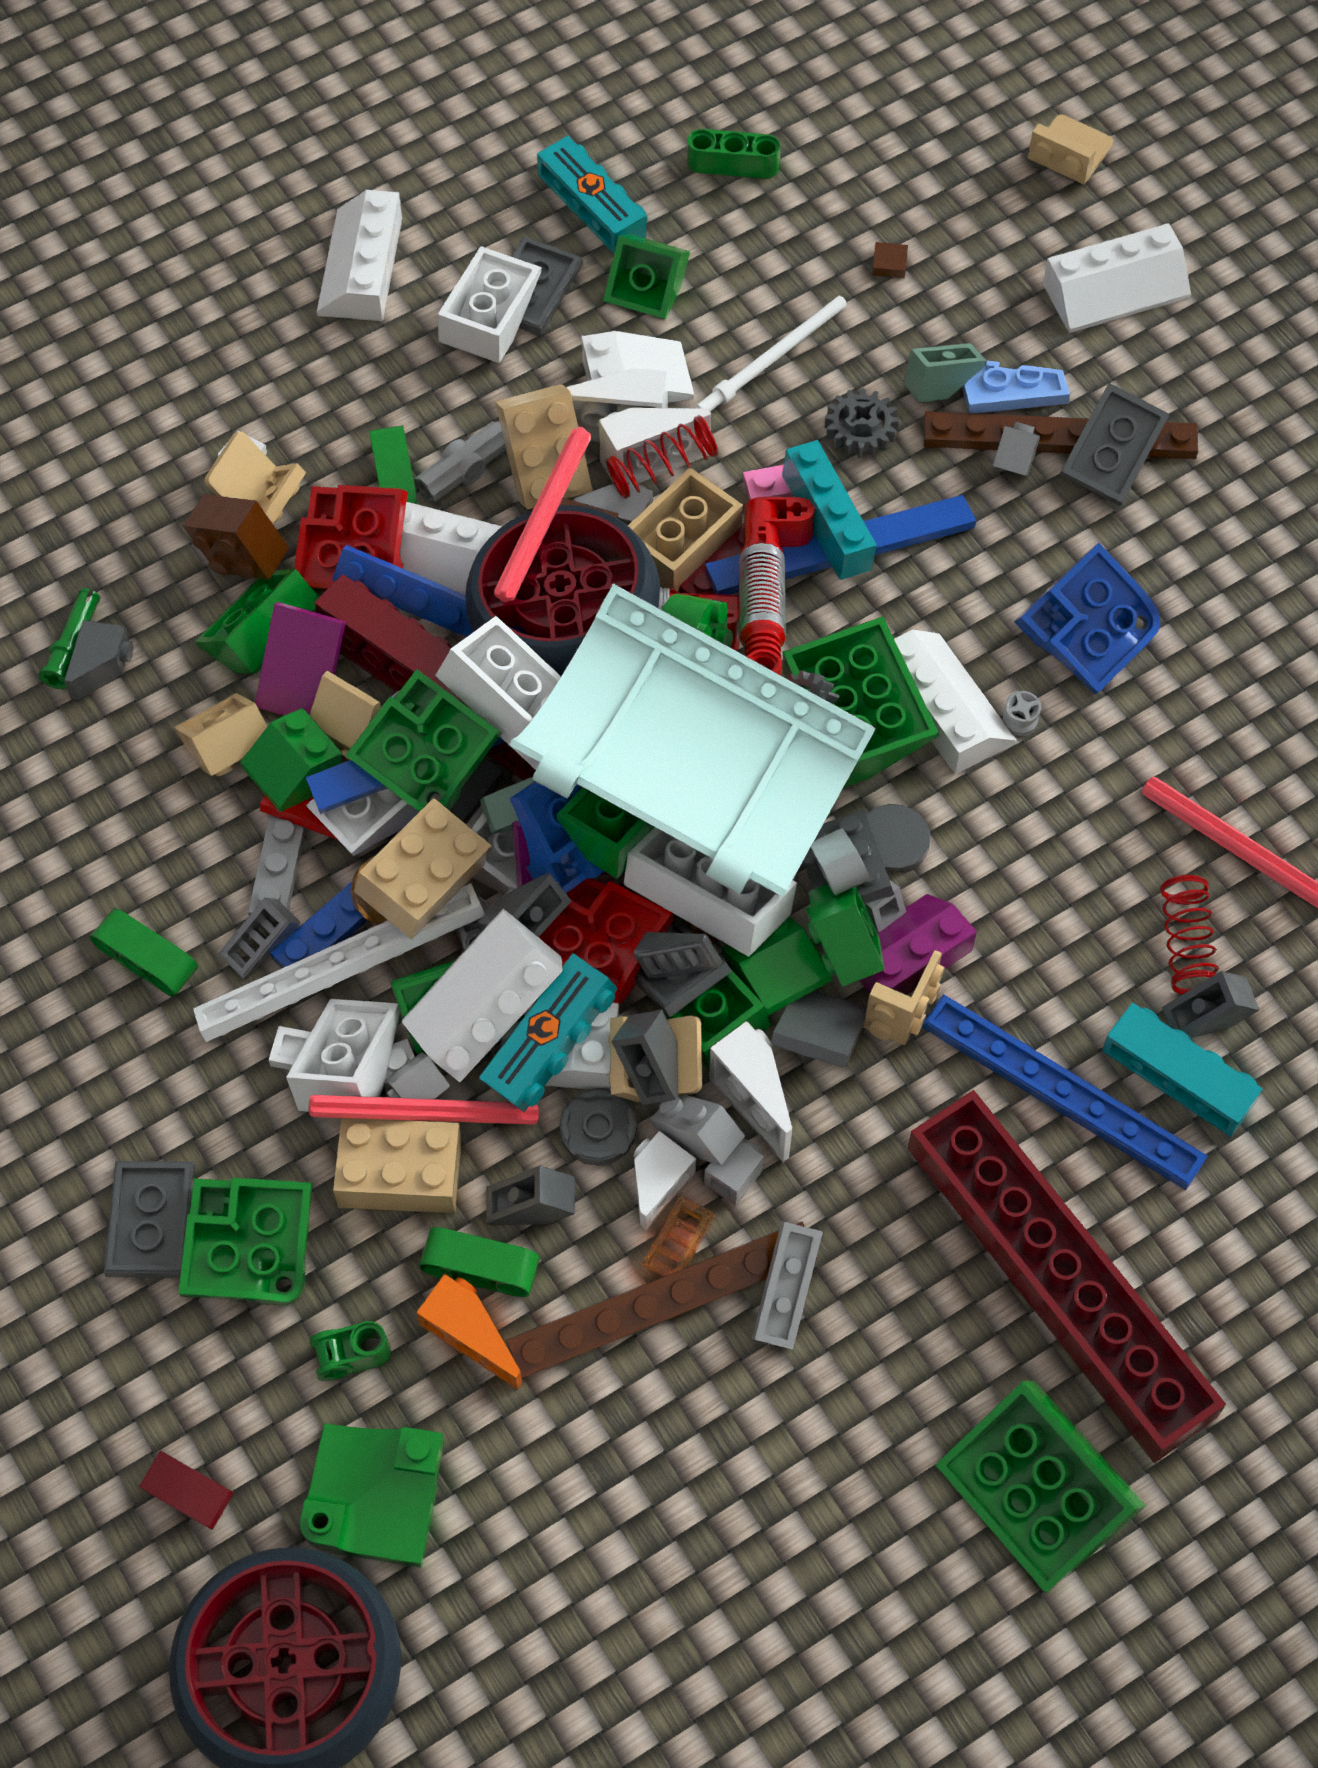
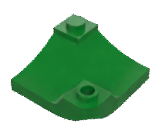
M416 669L395 698L390 696L345 756L420 812L430 802L431 797L437 793L441 797L439 803L450 811L460 798L463 785L502 733Z
M233 1177L231 1181L194 1178L190 1214H187L178 1292L180 1297L243 1300L280 1306L295 1303L301 1297L305 1285L306 1248L312 1183ZM281 1280H290L292 1286L289 1291L280 1292L277 1290V1285Z
M324 1423L309 1494L304 1501L300 1519V1529L305 1540L320 1550L336 1554L422 1568L438 1489L437 1478L445 1443L443 1433L402 1427L401 1429H373ZM318 1517H326L328 1519V1524L322 1529H317L313 1526L314 1521Z

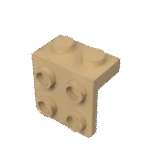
M1060 114L1056 116L1049 127L1038 123L1032 131L1028 159L1085 185L1112 148L1113 138L1066 115Z
M236 432L232 435L205 476V484L216 496L257 501L272 524H275L282 517L283 508L288 500L298 492L300 488L299 483L306 472L298 463L275 466L244 432Z
M936 950L933 952L912 997L876 982L869 995L866 1020L863 1028L868 1029L872 1035L879 1039H891L904 1046L911 1033L917 1036L926 1018L924 1013L927 1006L934 1003L941 987L939 982L945 970V967L940 965L942 953Z
M695 1016L667 1019L678 1043V1096L698 1093L702 1088L701 1021ZM628 1017L610 1018L608 1042L611 1054V1070L609 1072L611 1095L641 1102L611 1042Z

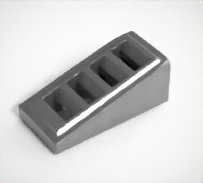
M264 898L218 954L243 979H247L271 955L270 952L288 938L301 922L279 900ZM269 917L275 918L279 924L276 925ZM261 925L270 933L267 938L258 930ZM250 936L260 945L257 950L247 941ZM239 947L251 957L248 962L236 952Z
M646 932L634 950L635 958L649 978H661L719 968L722 964L720 956L706 934Z

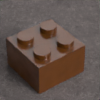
M204 494L183 524L184 529L192 538L193 545L200 549L209 561L210 568L221 575L231 574L248 579L259 578L269 580L289 549L277 529L255 500Z

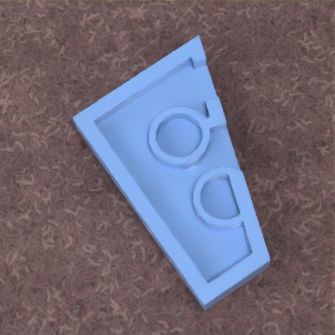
M987 361L985 367L962 386L968 413H986L1069 404L1070 397L1063 370L1022 365L1018 369L999 367L1000 362Z

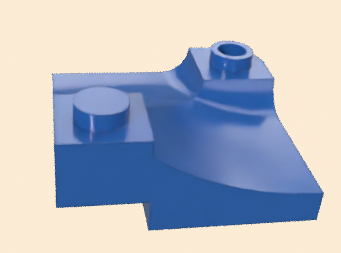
M1098 542L1048 590L1038 597L1014 622L1037 647H1042L1055 657L1095 695L1153 639L1160 628V615L1157 607L1146 592ZM1137 618L1143 621L1142 629H1138L1135 626Z
M534 781L510 798L528 847L530 864L526 867L533 880L546 873L551 874L563 891L567 893L585 879L596 878L604 872V870L586 860L557 820L559 811L577 794L582 786L576 784L570 796L565 798Z

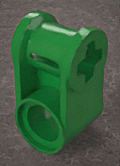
M364 1321L340 1329L322 1331L313 1335L309 1340L310 1346L316 1350L319 1364L316 1374L317 1379L320 1381L337 1380L352 1373L379 1367L389 1359L391 1354V1345L383 1327L373 1321ZM367 1339H380L376 1349L372 1351L361 1350L362 1344Z

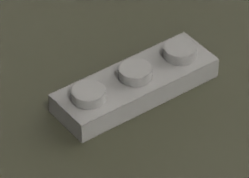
M269 815L248 909L249 916L264 898H275L288 910L290 909L307 828ZM272 916L269 917L273 922H278Z
M781 1221L752 1339L793 1350L822 1231Z

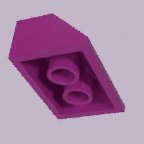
M926 894L907 906L904 915L878 933L885 970L858 981L869 994L877 982L908 995L916 989L935 950L942 953L940 965L947 969L972 952L977 931L954 904Z

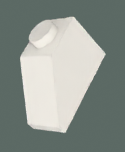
M660 1131L652 1140L646 1138L638 1146L633 1156L635 1158V1181L640 1226L645 1230L649 1228L696 1173V1158Z

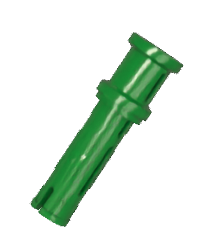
M88 588L79 590L61 637L50 645V658L47 665L42 667L38 673L39 679L51 688L67 689L64 680L83 620H91L97 604L101 600L99 594L93 591L89 602H86V597L90 590Z

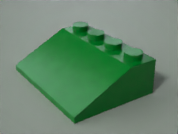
M883 616L783 651V672L786 679L789 674L798 676L799 671L824 676L825 681L834 684L831 693L838 694L840 697L833 705L876 728L843 788L872 778L939 737L936 725Z
M1035 1380L1022 1381L935 1464L1045 1593H1048L1146 1507L1142 1500Z

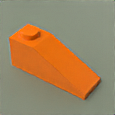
M444 1274L416 1312L419 1326L518 1390L522 1385L521 1371L479 1297L475 1294L477 1292L476 1289L462 1278L457 1277L456 1280H453Z

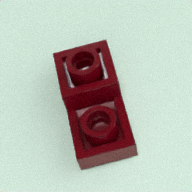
M161 1450L139 1485L141 1489L211 1530L214 1529L234 1495V1492Z

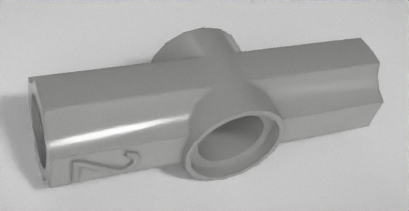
M492 421L466 441L457 439L451 442L443 451L439 461L415 477V485L429 503L431 501L435 503L462 482L468 485L477 481L484 473L486 465L506 451L500 422Z

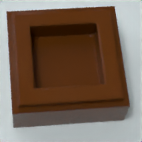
M875 242L872 275L905 278L908 245Z

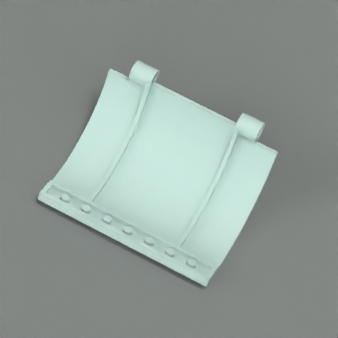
M613 584L590 629L551 694L528 726L516 738H512L509 746L540 762L532 780L559 795L568 798L576 784L714 859L706 876L738 894L742 892L750 878L784 897L876 728Z

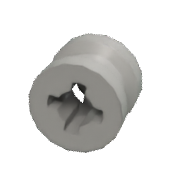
M1017 691L1007 698L1002 721L1012 735L1027 736L1034 732L1037 728L1041 712L1040 700L1037 696L1027 691ZM1018 713L1020 715H1023L1024 718H1020L1015 714Z

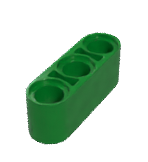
M697 129L692 131L687 138V165L692 171L697 173L767 179L774 177L779 171L781 145L778 138L768 134Z
M403 425L369 430L379 487L404 489L408 492L407 502L417 504Z
M113 908L89 936L91 942L104 954L171 997H174L198 969L197 963L186 952L117 908Z
M433 1227L430 1228L418 1267L423 1272L438 1278H442L445 1274L453 1280H456L457 1277L462 1278L475 1287L515 1297H528L540 1256L523 1247L446 1228Z

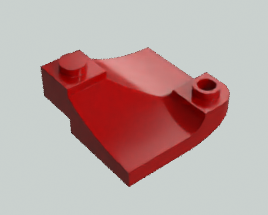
M338 485L337 488L312 486L307 518L301 517L294 569L300 573L313 590L326 591L335 582L332 578L342 549L346 545L403 568L404 564L400 557V547L408 492L397 488Z
M588 878L566 893L571 900L570 904L538 938L562 957V967L572 953H574L608 977L618 988L614 993L615 999L613 1003L620 1005L635 986V979L641 968L634 956L635 948L646 932L665 933L674 921L673 913L611 881L604 885L592 878Z

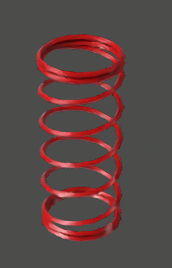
M697 415L693 419L695 435L686 425L678 424L677 437L679 445L670 434L663 431L660 436L662 453L653 442L645 440L643 450L646 462L636 450L628 448L626 457L629 471L619 458L611 456L606 459L610 476L623 499L630 498L631 493L618 463L628 475L636 491L640 493L630 461V451L638 457L653 483L657 485L647 454V443L656 450L670 475L674 476L665 451L663 435H666L673 442L687 467L691 468L682 444L680 427H683L693 438L704 460L708 458L703 447L711 457L718 456L715 438L701 415Z
M1196 875L1175 876L1166 880L1160 887L1161 895L1167 899L1163 904L1162 910L1169 917L1165 922L1164 928L1171 935L1166 946L1174 954L1169 959L1168 964L1170 969L1176 972L1172 976L1170 983L1172 990L1181 995L1191 989L1179 988L1176 986L1177 982L1191 977L1211 978L1216 975L1219 969L1216 964L1197 963L1186 966L1178 971L1172 964L1176 956L1201 959L1213 955L1217 950L1212 945L1198 944L1175 952L1170 946L1173 938L1195 941L1207 939L1215 932L1211 927L1193 926L1173 934L1168 928L1171 920L1191 923L1204 921L1211 917V910L1197 907L1179 911L1172 916L1167 913L1166 906L1169 901L1176 904L1190 905L1202 903L1209 898L1208 881ZM1194 881L1204 884V888L1201 890H1186L1175 895L1165 892V888L1179 882ZM1204 894H1206V897L1203 898V899L1196 900V901H1190V900H1195V899H1197V898H1200V897H1202ZM1192 911H1205L1209 913L1207 916L1198 919L1176 918L1178 915ZM1196 929L1211 931L1209 934L1200 937L1178 936L1181 933ZM1195 948L1213 949L1212 952L1203 955L1191 956L1180 954ZM1201 966H1211L1215 968V970L1213 971L1191 970L1183 972L1185 970Z

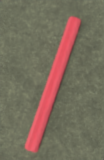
M578 427L571 431L498 581L494 595L504 603L515 599L591 440V434L585 431L583 427Z
M1151 777L1146 782L1142 790L1144 796L1318 908L1317 881L1158 778Z
M312 1095L308 1103L309 1115L325 1118L529 1125L537 1124L539 1118V1107L537 1104L533 1107L529 1106L524 1113L510 1102Z

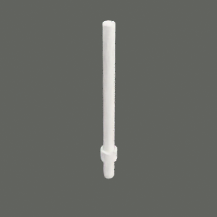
M837 296L731 379L721 381L713 387V393L696 405V409H709L711 411L719 404L729 402L736 396L737 390L847 306L845 299L842 296Z

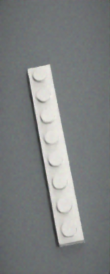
M472 884L463 886L413 939H410L388 920L193 1008L200 1033L205 1042L226 1035L236 1028L254 1020H259L267 1014L294 1004L300 999L329 988L353 975L365 972L373 966L393 957H398L404 952L426 942L433 941L448 932L469 925L473 921L482 918L485 913Z

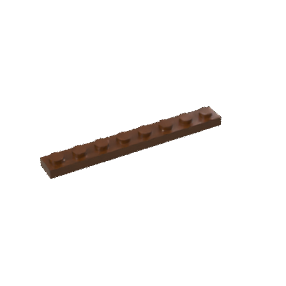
M925 411L924 447L998 450L1004 427L1013 428L1014 423L1019 422L1035 427L1033 434L1040 436L1036 452L1071 453L1089 418ZM1166 422L1147 457L1196 459L1198 454L1197 423Z
M803 1222L795 1223L796 1225L805 1227ZM779 1230L506 1339L510 1353L521 1371V1378L766 1280Z

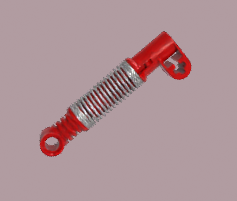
M757 497L749 500L744 508V547L741 549L739 558V635L741 644L745 648L746 657L782 676L781 647L786 639L785 558L781 547H800L810 543L814 535L815 508L809 500L801 497Z

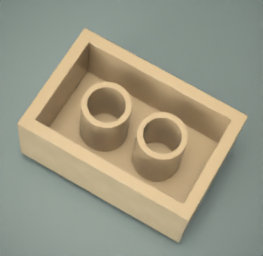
M562 384L495 401L518 500L527 510L535 507L571 431L578 428L571 392ZM585 454L563 498L568 499L593 491Z
M688 468L628 526L640 537L650 551L658 571L660 585L666 589L669 587V589L675 588L678 591L679 586L742 526L743 505L698 472Z
M433 798L359 872L354 892L410 939H413L485 865L492 845Z
M341 1118L333 1188L338 1208L455 1214L462 1145L459 1123Z

